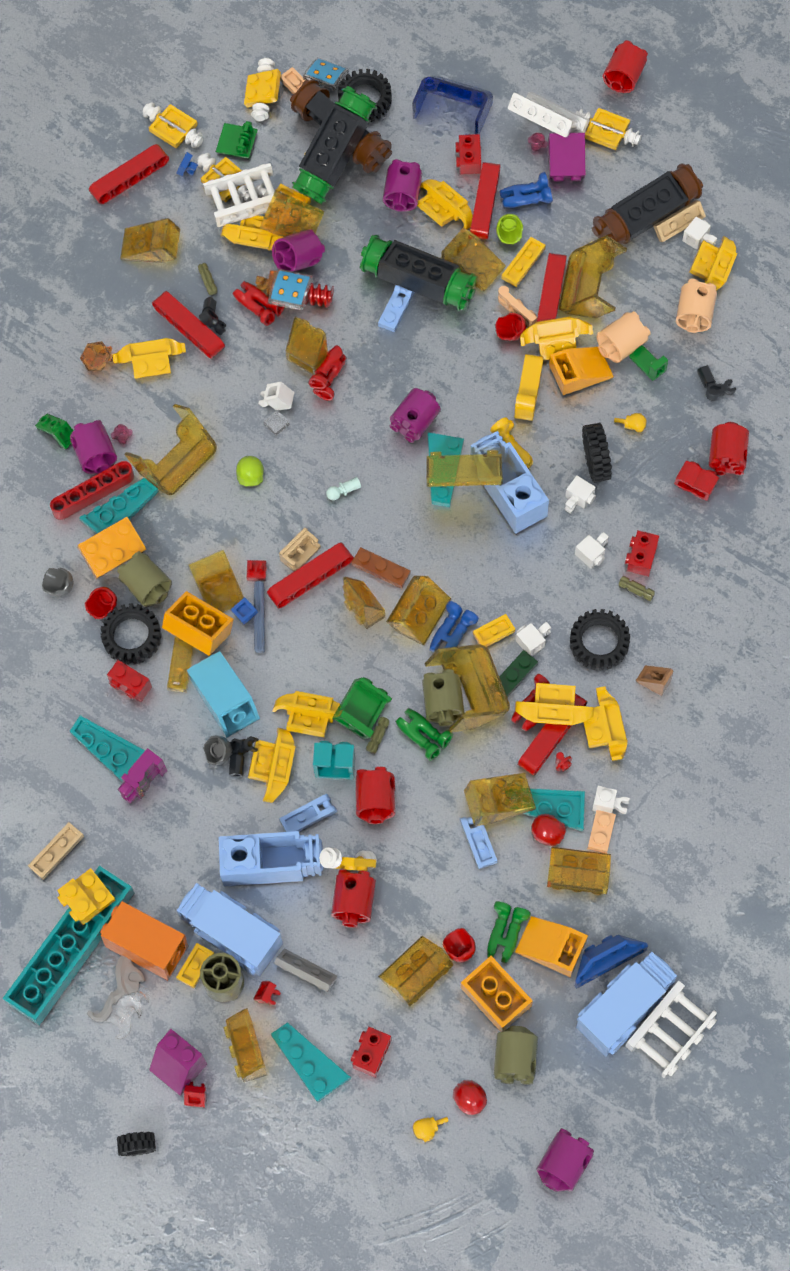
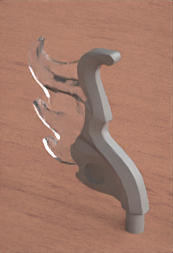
M121 955L115 971L117 990L110 993L100 1013L87 1012V1015L96 1022L107 1021L115 1024L120 1031L116 1039L125 1038L130 1033L132 1027L131 1017L134 1013H137L138 1018H141V998L145 997L146 1002L150 1000L147 988L140 985V982L145 981L142 972L132 964L130 959Z

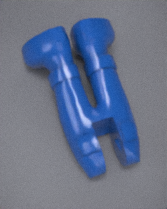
M546 172L539 174L536 183L516 184L499 191L501 198H503V207L515 208L523 205L537 204L539 201L544 203L553 202Z
M448 601L446 604L448 617L445 618L444 623L435 633L429 648L431 652L435 653L442 641L446 642L447 644L441 653V657L444 659L449 657L457 648L467 631V627L476 624L479 620V617L470 610H465L463 613L461 606L453 601ZM462 615L460 623L457 624L455 630H454L453 633L449 636V633H450L451 629H452V628L454 627V625L456 624L455 622H456V621L460 618V616Z

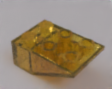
M275 190L260 228L282 237L309 229L316 233L325 211Z
M169 218L125 228L120 259L160 263L175 260L180 228Z
M464 227L441 252L442 259L459 265L462 272L469 275L474 273L478 277L475 286L482 291H485L506 267L476 235Z
M295 316L285 350L286 359L308 373L315 375L316 369L320 367L328 353L325 332L320 328L313 327L307 320Z
M221 549L187 564L203 601L219 611L225 612L233 608L244 598L224 550Z
M343 577L344 604L349 611L352 610L355 613L354 617L358 624H363L368 629L384 619L385 609L364 581Z
M525 773L470 780L464 789L474 826L493 824L536 809Z

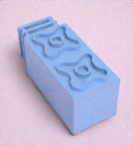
M496 431L491 435L482 437L471 445L470 459L477 466V476L515 534L548 517L549 499L510 442L506 443L503 441L502 436H499V432Z
M299 831L220 836L219 863L223 886L303 881V877H308V875L315 876V874H319V876H322L324 867L321 865L319 857L323 850V845L319 834H315L316 836L310 834L305 837V835H300Z
M196 883L185 895L177 909L180 919L184 920L188 925L190 924L195 929V934L222 952L232 955L238 961L240 967L252 976L254 974L261 976L283 945L281 934L279 933L280 930L276 926L265 921L256 913L250 914L246 911L247 908L244 905L235 901L223 891L218 893L213 890L211 893Z
M653 952L639 964L637 962L632 966L628 964L607 985L605 993L602 994L600 992L578 1014L576 1028L605 1057L609 1053L615 1054L633 1036L637 1028L636 1026L663 1000L661 996L675 983L677 975L663 959Z

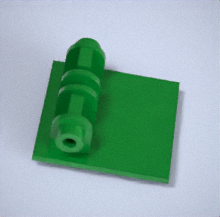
M246 121L243 126L224 123L215 152L249 159L258 129L253 128L252 123Z

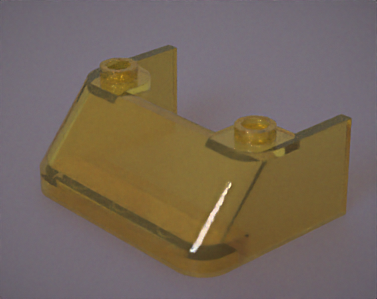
M606 235L575 249L568 260L559 310L565 314L593 319L615 311L616 307L600 298L598 292L602 274L612 269L614 257L627 252V248Z
M174 404L173 408L182 418V421L176 427V434L181 441L157 465L150 459H142L141 456L129 452L124 454L143 478H146L158 490L167 495L175 494L215 454L217 449L215 441L191 409L178 404Z
M487 450V454L442 455L441 452H430V456H426L427 487L503 485L502 454H498V450Z
M476 644L437 649L424 663L425 667L442 665L443 670L452 669L454 674L460 676L472 710L466 711L465 715H462L449 728L450 732L476 729L504 716L509 711L510 704L491 654L484 645Z

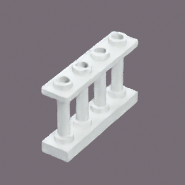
M528 92L527 97L513 93L508 105L509 110L563 137H568L569 132L585 133L590 121L533 92Z
M271 163L261 164L258 167L245 169L239 173L229 174L223 178L210 180L203 184L206 196L212 194L218 210L214 212L217 227L285 207L282 191L275 193L269 178L273 175ZM263 179L268 196L258 198L253 181ZM246 184L252 201L241 203L236 187ZM229 189L235 206L225 209L219 192Z
M680 981L668 992L625 1046L631 1052L635 1048L638 1050L642 1049L665 1069L661 1075L663 1078L667 1075L672 1076L678 1069L676 1065L680 1059L684 1061L692 1052L689 1049L692 1044L698 1045L704 1037L702 1032L706 1028L710 1030L717 1021L715 1019L717 1014L715 1010L708 1016L684 996L685 993L682 991L685 985ZM674 1001L681 1003L704 1022L697 1031L671 1011L670 1006ZM661 1016L669 1019L690 1037V1040L684 1047L658 1027L657 1021ZM648 1032L654 1033L678 1053L671 1063L645 1042L646 1039L644 1037Z

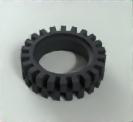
M359 69V74L356 71H352V77L347 74L346 80L343 78L338 86V102L344 93L342 89L346 88V86L354 89L360 85H371L379 90L381 96L376 102L377 109L372 110L369 118L373 122L375 121L374 116L380 119L381 114L385 115L392 103L391 85L388 83V79L386 77L383 78L382 73L377 76L376 70H373V73L370 74V69H366V73H363V69Z
M600 422L584 425L582 427V441L585 459L587 460L586 464L592 482L611 480L612 465L610 463V451L608 450L604 428Z
M129 603V607H125V604H123L120 610L117 607L114 608V613L111 614L109 612L107 614L108 619L104 618V626H101L102 633L100 635L106 652L110 654L111 658H116L121 662L124 661L128 665L130 661H133V664H138L137 660L144 662L147 656L150 659L152 652H157V645L160 646L161 644L160 638H162L157 617H155L152 611L149 612L147 607L143 609L140 604H137L136 607H134L133 603ZM129 619L142 621L146 624L149 631L146 641L141 646L133 649L122 648L114 641V632L117 626Z
M593 609L592 613L587 611L584 613V616L580 615L578 621H575L570 634V649L573 650V656H577V661L579 663L582 661L583 666L586 668L590 665L592 670H595V667H599V671L603 670L604 667H607V670L611 669L612 665L615 667L619 665V661L622 662L628 653L630 644L629 628L625 626L626 622L624 619L620 620L618 614L613 616V611L610 610L608 613H604L605 609H601L600 612H597V609ZM605 625L615 632L618 643L610 653L603 655L594 654L584 646L582 641L583 633L591 626Z

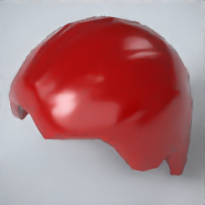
M508 313V315L497 319L495 331L501 340L515 341L520 339L521 334L526 330V321L520 314Z
M98 587L91 592L86 600V611L95 619H104L109 612L112 613L113 609L116 608L117 597L110 588Z
M541 814L534 819L531 825V833L539 843L556 846L564 839L566 833L565 824L553 815Z
M464 928L455 929L446 935L442 941L448 956L453 961L459 963L470 960L476 951L475 940Z
M463 1080L453 1089V1099L458 1108L465 1114H478L487 1105V1096L484 1089L473 1080Z

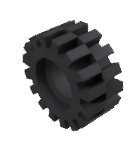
M133 1132L118 1136V1155L136 1156L153 1153L156 1151L154 1133Z

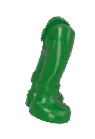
M407 708L404 713L411 722L408 723L401 717L395 722L408 738L418 744L421 749H425V757L432 761L440 754L441 748L445 749L453 738V733L449 730L439 733V730L434 728L425 717ZM419 730L428 735V737L434 740L437 743V745L435 743H431L428 738H426L419 732Z
M496 901L494 903V910L497 912L498 918L495 920V926L489 938L487 958L490 956L494 958L499 944L505 946L501 962L507 964L517 944L518 934L521 929L520 924L530 918L531 912L524 908L515 907L506 937L503 938L512 907L507 903Z

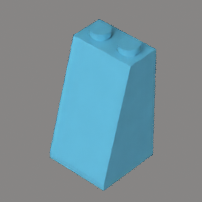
M220 651L187 669L191 682L226 738L260 719L251 695Z

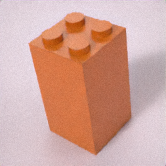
M122 901L119 906H115L111 913L112 918L109 923H105L101 929V938L105 947L127 957L137 965L168 981L188 948L185 934Z

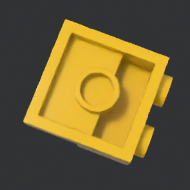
M91 868L77 879H71L57 890L59 893L57 899L64 907L66 905L69 906L71 917L75 922L79 920L82 925L116 901Z

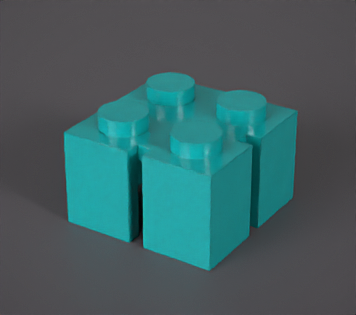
M329 741L314 743L313 770L315 778L354 780L356 759L354 745H351L349 742H340L336 745H332Z

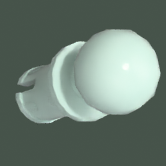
M355 477L347 482H340V487H329L326 495L328 499L335 501L340 498L342 493L344 496H347V493L361 488L360 481Z

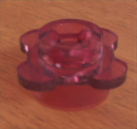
M534 133L528 138V143L531 144L533 151H538V149L548 146V142L545 141L542 133Z
M119 424L114 428V432L111 433V438L118 440L120 444H125L128 437L133 435V432L125 425Z

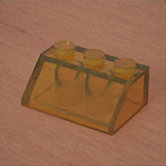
M413 576L386 622L399 634L424 645L451 598L428 576Z
M551 847L547 887H552L556 890L568 889L574 892H591L595 895L607 894L611 854Z
M421 936L378 977L401 1001L410 1007L428 989L432 988L434 983L445 975L454 964L441 947Z
M248 1008L226 1019L227 1026L223 1027L226 1038H231L232 1046H229L231 1056L237 1059L238 1065L234 1066L237 1077H242L244 1083L267 1076Z

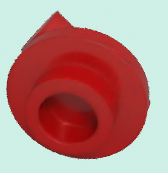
M558 752L555 761L557 765L556 770L566 771L572 765V757L568 756L565 758L562 752Z

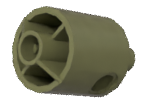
M140 551L136 552L127 564L121 565L117 570L119 580L128 587L129 591L144 607L160 604L167 598L172 581L159 566L150 560L147 554H142Z
M447 669L437 674H424L422 686L426 720L439 723V726H450L454 724V721L465 716L460 676L454 674L452 669Z
M216 953L209 956L203 962L200 969V978L208 996L219 1002L236 1000L244 987V976L238 961L232 955Z
M510 1026L505 1031L497 1033L493 1074L495 1079L501 1080V1083L513 1084L514 1080L521 1081V1084H533L538 1037L523 1026Z

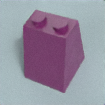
M549 133V179H553L554 182H562L564 179L581 181V178H585V133H569L568 137H563L557 133Z
M170 1029L157 1044L149 1071L181 1096L184 1093L185 1085H189L190 1082L196 1079L206 1067L207 1062L197 1049Z

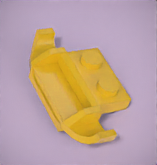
M428 179L421 182L420 189H426L427 195L418 200L417 206L441 227L453 219L455 221L461 219L466 230L471 227L472 211L465 198L444 181L439 182Z
M258 215L241 220L240 225L226 224L221 232L222 237L225 236L234 244L267 249L268 251L272 250L273 244L277 239L286 237L276 232L278 219Z
M725 236L722 237V243L719 248L702 241L689 273L705 280L704 283L716 285V291L726 283L738 254L736 253L734 241Z
M571 316L535 322V324L529 326L521 334V346L535 342V344L539 345L540 356L544 357L543 361L549 360L550 355L553 353L576 348L575 337H579L580 334L591 335L593 330L592 325L588 322Z
M163 338L129 343L112 355L115 364L132 362L135 379L171 374L169 357L183 354L186 352L185 343Z
M536 683L535 702L516 701L515 711L527 720L536 723L575 725L592 718L594 707L574 706L576 686Z
M606 686L596 688L599 706L594 707L593 717L583 722L589 748L608 745L612 761L623 759L627 748V738L619 704L609 694Z
M295 691V693L279 697L275 701L272 712H276L278 709L287 710V714L290 716L286 731L325 738L328 723H333V716L340 704L331 697Z
M279 727L276 731L277 737L274 743L261 740L255 741L254 747L258 748V751L252 753L247 777L266 782L267 787L263 801L269 803L274 802L289 782L296 747L294 746V740L290 731Z

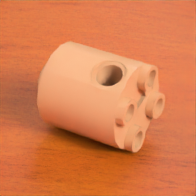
M689 279L688 283L682 286L675 321L679 327L692 333L703 332L711 328L717 295L716 285L699 282L696 279Z
M627 312L621 318L598 332L596 336L599 345L598 349L605 358L619 363L632 354L639 346L646 343L651 333L646 326H643L636 312Z

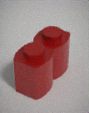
M685 461L674 484L708 501L718 483L719 477L712 470L702 469L694 461Z

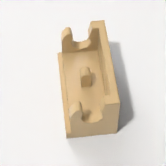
M304 528L279 552L280 561L293 572L296 571L321 548V545L318 543L319 540Z

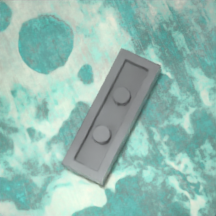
M285 948L276 957L274 962L283 970L289 971L300 979L306 980L327 992L337 979V975Z

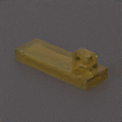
M176 636L167 689L169 691L187 692L189 681L187 669L191 668L194 647Z

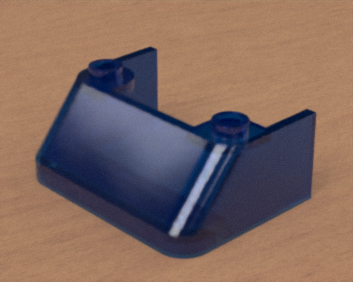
M440 76L425 77L421 81L412 102L413 119H417L427 93H432L480 108L475 120V134H480L493 104V94L490 91Z

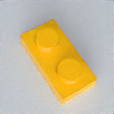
M504 614L474 630L473 635L480 647L484 649L514 633L515 627L508 616Z
M196 943L176 979L194 989L200 980V969L203 962L215 953Z

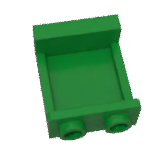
M365 677L354 679L333 716L334 720L362 739L371 738L374 733L372 727L385 704L392 700L388 696L387 691L372 685L373 682Z

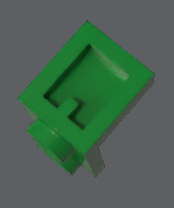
M640 346L629 355V358L652 381L667 371L668 359L664 355L656 359L644 346Z
M47 413L35 425L37 429L51 434L62 448L67 449L71 444L70 435L74 430L67 421Z

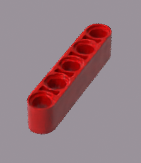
M154 144L92 183L89 187V192L99 204H105L164 167L169 161V156L158 144Z
M487 162L482 164L470 229L471 238L488 240L501 164Z
M549 253L537 322L557 318L567 255Z
M163 292L152 302L153 307L161 316L210 359L225 348L223 341L169 292Z
M121 461L52 499L50 507L54 517L58 520L66 519L131 483L134 479L131 464L127 461ZM124 471H129L127 474H121ZM74 498H80L77 501H72Z
M340 542L271 586L267 594L277 608H282L349 565L354 557L345 545Z
M575 693L574 706H586L588 701ZM546 723L524 752L517 765L535 776L572 725Z

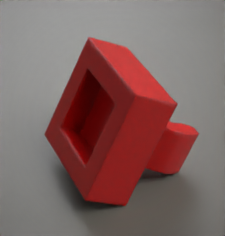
M247 560V581H266V560Z
M262 981L253 1000L259 1003L275 1005L276 1002L272 1001L271 996L272 994L280 995L281 993L275 989L277 985L274 983Z
M194 1082L185 1085L184 1105L205 1108V1084L202 1083L201 1087L194 1086Z

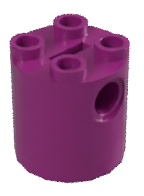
M395 159L389 165L383 193V203L387 207L400 212L411 211L416 208L422 180V170L418 163L402 162Z
M311 229L277 239L272 247V256L277 268L280 271L289 273L318 264L322 258V253L325 252V246Z
M413 388L390 416V428L395 432H400L410 443L419 440L441 412L436 397L427 390L423 391Z
M101 420L87 424L79 423L74 426V431L70 435V441L85 473L99 474L116 463V452Z
M563 1128L556 1133L536 1170L543 1184L555 1192L565 1190L572 1192L592 1159L594 1150L589 1147V1142L581 1137L575 1139L571 1136L570 1132Z

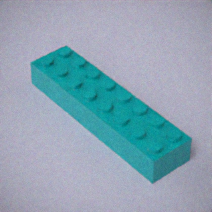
M100 865L94 873L116 901L84 925L79 920L77 922L74 921L69 914L71 909L68 908L3 997V1000L9 1006L39 1026L102 940L101 929L105 923H109L111 920V913L115 906H119L122 901L128 904L135 894L132 886Z

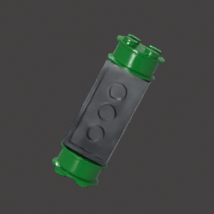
M349 86L342 89L344 93L339 102L332 103L299 164L300 174L297 180L292 182V188L321 205L323 202L326 203L325 197L327 193L335 187L370 122L368 118L372 110L377 109L376 103L370 100L368 96L356 93Z
M372 235L368 245L362 249L361 256L363 258L359 267L362 272L369 271L374 273L377 278L443 303L446 306L448 304L457 307L458 311H465L468 300L472 299L475 294L473 287L478 277L474 273L466 274L462 272L457 264L397 240H389L387 242L380 239L379 235Z

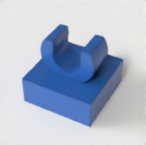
M186 152L176 174L183 176L185 171L190 175L194 174L198 165L190 162L193 155Z
M245 597L230 609L243 625L258 613Z

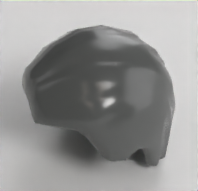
M49 568L45 572L42 589L47 594L53 596L66 595L72 590L74 584L73 577L64 568Z
M214 735L209 737L203 747L209 764L222 765L227 762L232 754L231 743L223 736Z

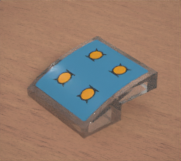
M317 57L305 71L303 80L315 79L319 82L320 86L335 91L341 80L345 79L349 69Z
M278 269L271 287L268 304L303 311L313 282V276Z

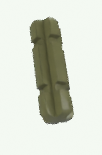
M199 264L198 270L208 294L211 296L217 294V287L214 284L207 264Z
M622 576L619 581L620 587L628 588V591L636 595H643L649 601L655 595L654 590L646 589V586L634 580L630 581V578Z
M385 717L379 718L378 726L375 727L374 733L370 738L371 742H368L366 750L370 753H376L378 745H380L386 732L385 730L389 725V719Z

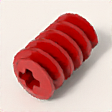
M311 282L310 286L306 287L303 303L307 305L310 301L311 305L314 306L317 302L319 307H322L324 303L325 308H329L333 300L334 286H332L331 290H328V285L321 289V284L314 288V284Z

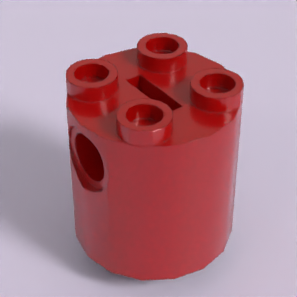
M628 40L616 46L602 76L605 84L619 93H630L633 91L646 65L647 51L633 45Z
M726 422L712 429L709 466L715 470L717 475L723 476L726 473L744 474L749 443L748 429L735 422Z
M381 766L376 767L375 770H357L355 777L357 817L370 824H381L384 820L394 817L396 814L394 774L388 772L386 767Z
M339 870L338 875H336L331 916L342 921V925L345 927L356 928L358 923H368L371 921L376 880L370 877V872L358 871V873H351L348 870Z

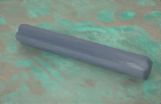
M256 581L254 582V607L258 613L254 616V650L256 653L265 652L264 583Z

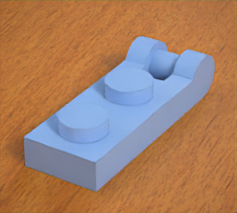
M396 285L378 322V326L395 332L414 292ZM401 293H402V294H405V297H404V298H403V297H400V294H401Z
M325 794L279 818L286 832H300L324 818L337 813V809L330 803L329 795ZM323 805L325 809L320 812L318 807Z
M479 812L474 813L473 816L468 818H460L461 826L465 832L478 869L496 864L497 858ZM476 824L477 827L470 829L469 825Z

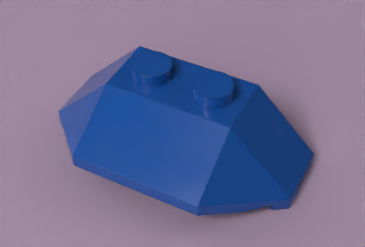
M610 935L601 941L602 944L596 947L595 945L587 947L582 955L575 980V988L577 989L646 952L648 948L647 943L622 935H616L615 937Z

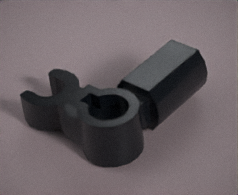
M208 297L204 300L199 319L203 324L208 325L210 328L213 327L219 335H222L226 331L224 329L226 324L219 320L215 314L217 301L212 297Z
M708 365L702 366L697 370L704 388H707V399L715 401L719 397L724 396V394L732 395L736 392V387H728L732 384V379L726 380L724 384H716Z
M250 736L247 739L239 740L234 738L230 741L232 746L229 766L230 776H243L245 759L243 755L248 751H258V748L252 747L255 741H259L258 738Z

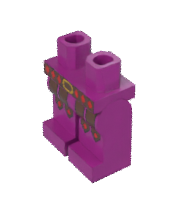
M147 748L129 769L128 775L124 773L121 777L123 783L118 788L121 797L130 804L137 796L142 799L145 795L144 792L149 789L151 781L158 774L163 777L168 771L163 760Z

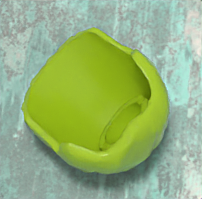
M514 214L503 215L496 227V233L501 242L514 245L522 238L523 224L520 218Z
M255 456L241 458L236 466L239 484L243 486H256L263 482L264 466L260 459Z

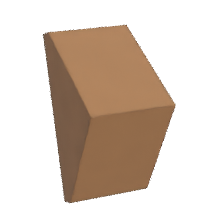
M645 665L636 681L662 696L672 680L674 671L671 668Z

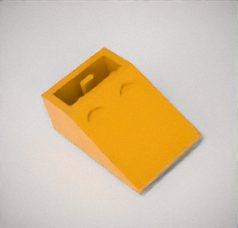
M598 347L571 348L550 355L549 367L562 395L614 378L605 357L600 353Z
M531 916L515 953L571 978L587 942L588 935L573 928Z

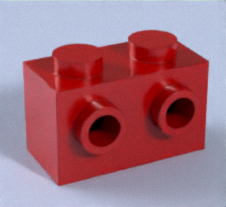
M480 134L459 135V142H455L456 153H459V157H456V168H460V175L481 174Z
M637 530L636 537L632 536L629 546L632 547V552L627 553L625 564H628V572L649 577L659 535Z
M119 660L116 661L107 674L109 684L113 688L124 691L129 698L140 702L143 701L152 688L149 678Z
M368 1026L367 1031H363L360 1036L359 1042L361 1045L359 1050H354L351 1057L353 1069L376 1078L392 1041L391 1035Z

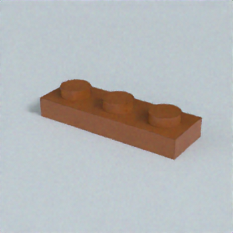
M362 547L359 548L352 561V566L401 589L411 574V570Z

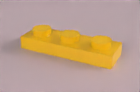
M530 237L503 272L501 279L517 287L546 249V245Z

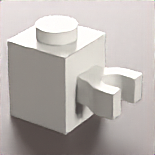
M695 217L684 231L682 241L698 250L702 241L716 246L717 237L709 235L711 225L707 221Z
M282 382L267 384L266 391L261 392L264 400H259L258 404L262 407L270 405L276 411L290 409L294 391Z
M576 476L566 489V498L569 500L565 503V511L571 514L576 505L583 509L587 504L591 505L596 497V487Z
M603 532L595 540L588 535L576 546L575 555L590 569L595 565L599 566L605 559L604 546L608 543L607 539L609 536Z
M547 622L539 629H536L532 623L528 626L524 625L517 631L516 642L529 655L534 656L545 647L546 639L544 637L551 633V626Z
M598 786L592 811L600 810L612 813L613 809H616L618 812L626 814L627 808L621 807L620 804H629L630 798H616L617 790Z

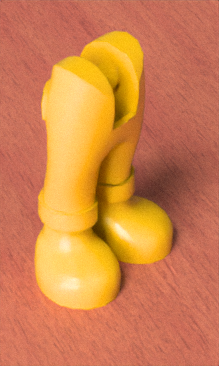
M507 417L498 420L491 427V433L493 434L498 431L503 441L506 443L510 442L526 467L530 468L533 465L531 455L510 435V431L514 428L513 421L508 420Z

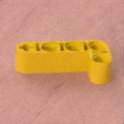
M525 354L519 392L517 393L514 418L533 421L544 357Z

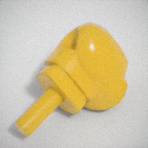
M634 413L631 416L627 415L626 419L614 418V422L623 423L625 428L635 430L638 433H641L647 424L646 418L641 413Z
M434 1117L419 1119L413 1123V1132L417 1139H423L424 1142H428L434 1138L435 1132L438 1131L437 1126L448 1122V1118L444 1117L436 1121Z

